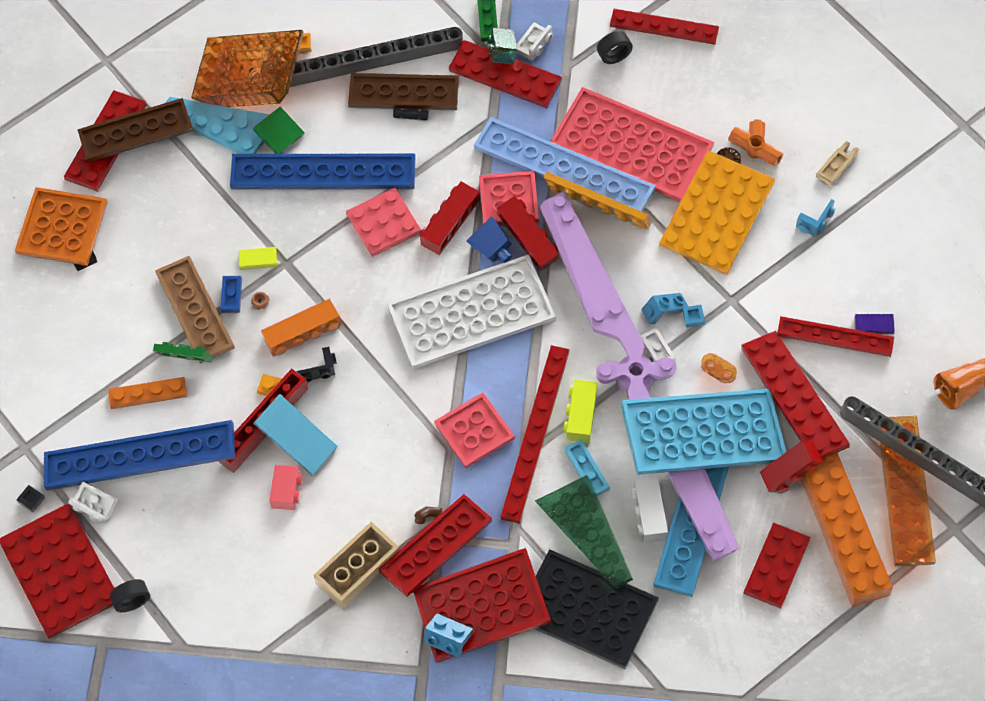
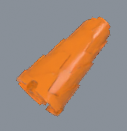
M985 358L935 375L933 380L934 389H940L941 393L937 396L947 408L951 410L959 408L964 402L980 393L979 391L985 387Z

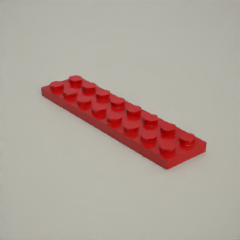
M776 330L741 345V350L765 387L770 390L772 398L800 441L814 442L822 459L850 448L849 441Z

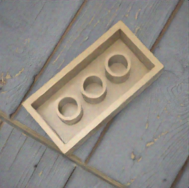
M370 522L313 575L315 584L344 610L381 575L379 568L400 550L399 546L373 522Z

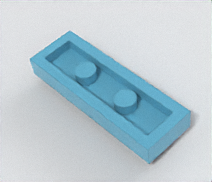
M582 439L564 447L566 455L591 498L609 491L608 483Z

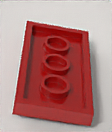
M773 522L743 594L781 609L811 537Z

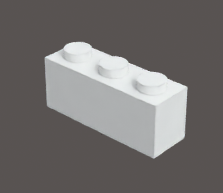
M658 477L635 480L634 488H631L632 499L637 502V506H634L635 517L640 519V524H637L639 536H643L644 543L667 540L668 529Z

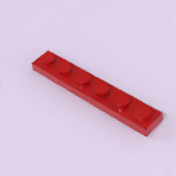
M613 8L610 27L713 45H716L719 26L615 8Z
M780 316L777 334L783 338L887 357L892 355L895 338L893 336Z

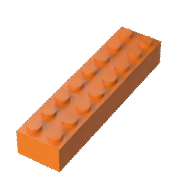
M836 453L822 459L823 463L817 466V470L803 476L802 483L851 606L855 607L890 596L893 586L839 454Z

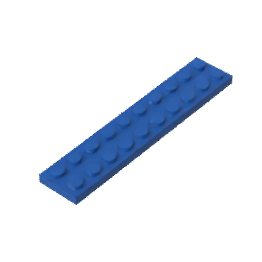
M415 153L232 154L230 188L392 189L395 187L396 189H415L416 155Z
M232 420L44 452V488L46 490L81 485L82 482L94 483L235 459L234 423Z

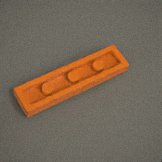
M185 377L108 389L110 408L117 409L187 397Z

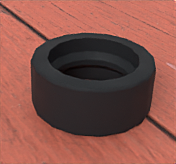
M616 31L603 37L599 41L596 50L604 63L615 64L625 59L631 53L633 45L625 32Z
M141 579L126 581L115 587L109 595L115 611L120 613L133 611L141 607L151 596L144 580Z

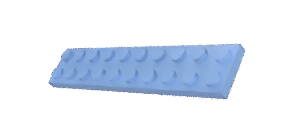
M490 117L474 144V149L523 170L534 171L535 175L542 178L546 171L642 212L655 191L656 185Z

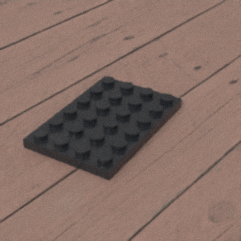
M549 549L536 574V578L551 623L535 629L625 670L659 601V597Z

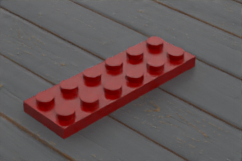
M463 40L449 65V71L544 108L549 106L562 81V77L466 40Z
M113 90L94 124L144 110L147 106L146 101ZM81 145L67 169L64 179L98 192L119 154L87 163Z
M463 494L379 568V573L403 595L408 597L492 522V518Z

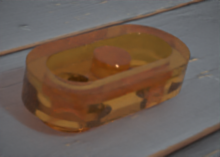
M708 353L702 357L701 368L705 373L725 384L732 383L736 379L737 370L731 363L713 353ZM728 373L730 376L725 377L723 374Z

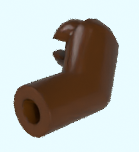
M423 507L415 512V523L424 524L425 518L428 516L438 517L442 513V508Z

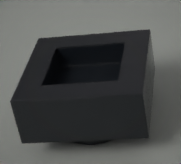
M28 485L16 500L20 505L33 513L45 499V496Z

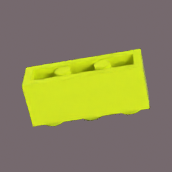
M574 380L573 387L570 386L568 398L572 399L571 404H567L566 415H569V420L564 422L563 433H567V440L579 441L582 439L583 442L590 443L597 396V382Z

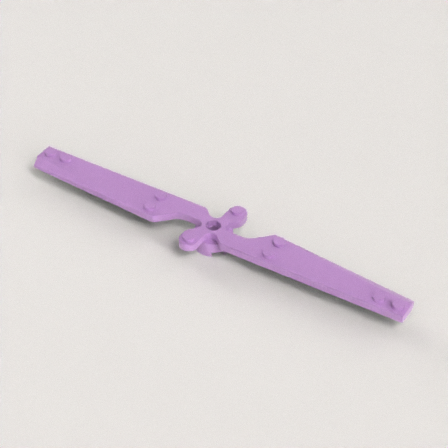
M563 192L548 198L540 205V210L593 331L619 341L627 354V357L622 359L620 363L607 361L600 364L596 369L597 380L603 384L616 381L622 392H628L627 397L629 400L651 398L648 392L654 380H665L672 377L676 372L675 361L664 357L651 362L648 358L642 356L645 348L644 342L566 194ZM635 372H636V373H639L640 375L635 376V375H632V373H635ZM706 470L667 472L712 561H717L738 550L739 546Z

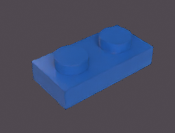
M242 276L222 277L221 313H240Z

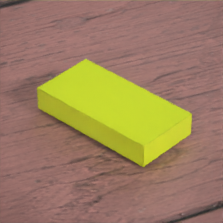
M276 247L239 250L240 269L278 266Z

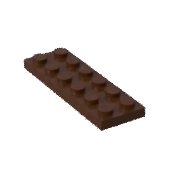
M351 73L348 106L355 108L399 107L401 109L457 110L459 76Z
M181 98L77 129L87 163L192 132L193 127L184 100Z

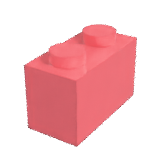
M275 465L269 499L271 508L295 510L296 503L299 504L300 492H298V486L302 485L303 474H300L298 466Z

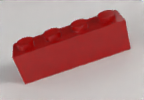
M462 181L457 186H454L448 199L443 200L437 214L434 213L430 218L428 226L421 230L419 234L421 246L440 255L479 203L480 192Z
M513 196L496 208V214L526 254H529L532 262L540 272L559 259V251L556 244L550 243L547 239L548 234L543 228L540 229L538 227L536 218L532 213L529 214L526 211V205L521 199L518 200L516 196Z

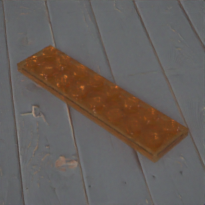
M917 416L888 417L920 437ZM880 442L894 566L935 565L936 559L924 469Z

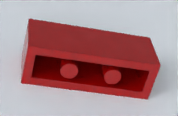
M801 441L762 469L760 474L769 492L782 494L788 491V487L792 484L802 481L803 476L817 470V466L823 463L814 442Z

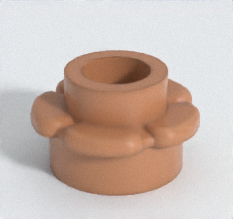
M256 292L251 299V304H253L255 309H265L269 305V296L264 292Z

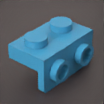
M436 614L425 628L424 642L459 658L462 655V647L471 637L473 629L440 614Z

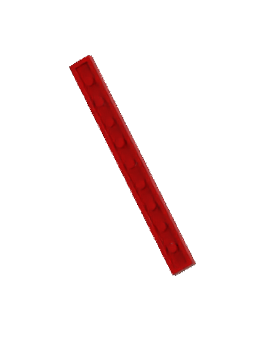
M554 345L550 347L501 513V520L518 524L521 522L570 349Z

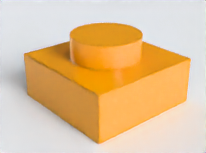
M310 33L293 34L294 53L311 52Z
M263 374L257 388V393L267 396L280 382L281 378Z

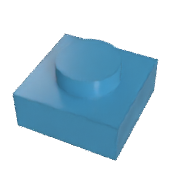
M702 305L683 307L682 312L686 328L705 325Z

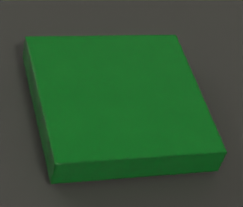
M281 106L253 128V131L275 154H281L305 133Z

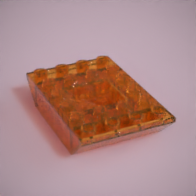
M290 30L208 37L191 98L202 103L225 107L280 104L289 92L304 31Z

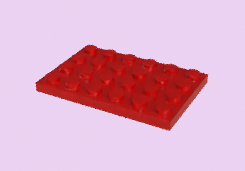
M69 503L0 538V545L48 639L113 606L109 595L114 586Z
M526 548L425 583L413 592L424 628H426L436 614H440L473 629L471 637L462 647V654L551 623ZM430 646L436 663L456 657Z

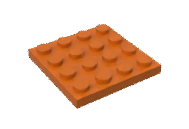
M35 187L15 253L88 266L108 203L107 199Z

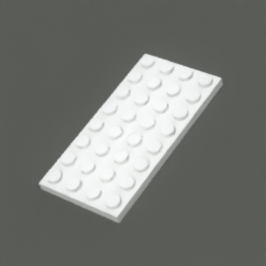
M529 254L387 302L388 309L412 369L556 320L555 313Z

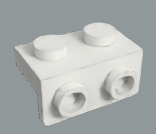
M533 23L514 47V52L533 61L536 56L542 53L544 45L551 41L553 37L552 26L548 25L544 28Z
M82 482L75 498L70 499L68 503L73 506V510L79 513L85 512L89 514L91 520L100 522L108 521L118 499L89 483Z

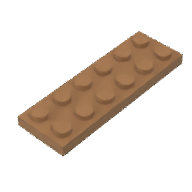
M190 256L155 270L192 349H195L196 346L206 348V352L213 355V358L235 349Z

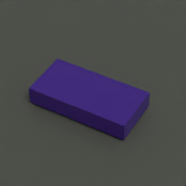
M855 314L854 316L855 330L876 334H894L893 314Z

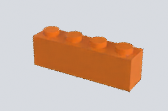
M329 298L261 330V333L271 355L274 357L284 354L293 347H299L310 339H316L327 331L337 329L341 325V320Z

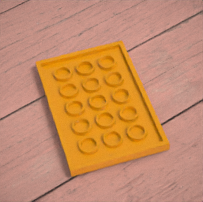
M708 150L665 230L659 246L728 275L775 184V178Z

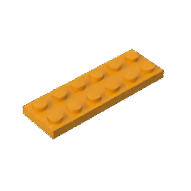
M546 171L543 177L547 183L546 185L555 193L564 192L569 199L574 201L580 199L584 205L591 208L596 206L600 208L599 211L610 215V213L617 215L616 218L623 222L629 220L639 229L644 227L649 229L652 224L649 215L548 171Z

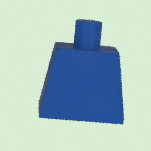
M492 216L466 240L467 243L492 262L500 258L505 263L512 258V254L507 250L512 243L500 224Z

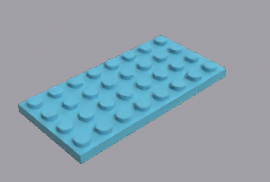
M769 389L622 400L620 403L637 475L772 463L787 452L772 394Z

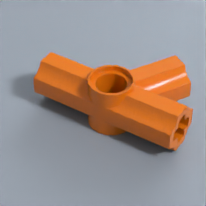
M759 119L749 122V133L739 127H734L728 137V141L746 150L751 158H760L773 166H777L784 155V152L765 142V122Z

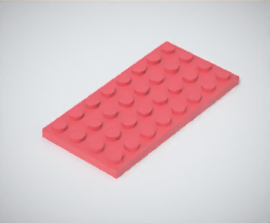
M584 87L579 91L550 141L656 185L655 192L681 202L707 151H711L714 147L713 141Z

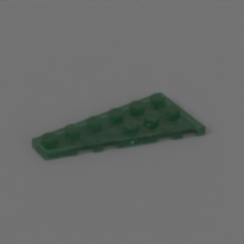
M588 475L535 500L615 589L633 580Z

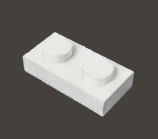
M657 328L640 335L653 361L664 357L675 361V356Z

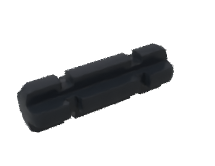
M399 107L393 109L394 118L403 117V119L418 120L420 118V120H428V110L421 109V111H418V109L404 108L402 110Z

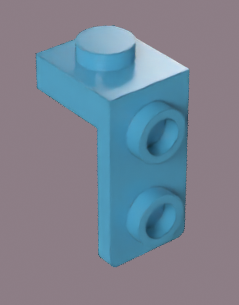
M830 200L818 221L800 213L797 218L796 228L814 237L817 236L819 231L823 232L827 224L825 221L828 217L831 218L836 210L834 208L835 200Z
M681 293L652 296L641 310L649 324H656L664 313L682 311L683 307L689 306Z

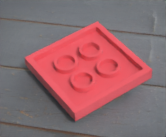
M534 171L479 175L483 224L492 216L500 226L505 225L496 214V208L513 196H516L518 200L521 199L525 203L526 211L529 214L532 213L537 223H539Z
M395 187L346 211L347 217L372 257L421 232V228Z
M483 392L434 421V425L465 469L515 440L514 434Z

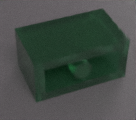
M492 28L491 35L488 34L487 45H489V55L492 56V62L514 64L517 52L514 31Z

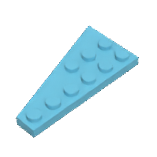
M169 97L168 100H167L165 103L170 102V101H174V100H177V99H180V98ZM183 99L193 131L237 154H256L264 144V141L253 131V128L270 114Z

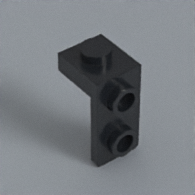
M330 347L322 348L325 365L296 371L306 378L307 383L314 379H327L335 375L333 365L337 364L335 353L330 352Z

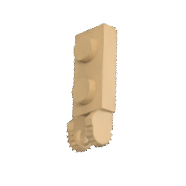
M845 141L819 169L816 177L832 186L852 163L860 149L855 147L848 155L845 152L848 150L850 142Z

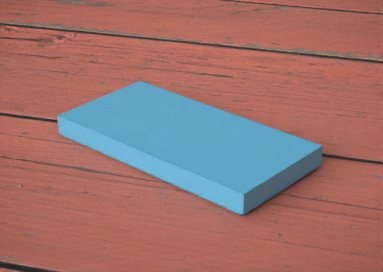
M281 394L274 399L253 423L311 476L338 447Z

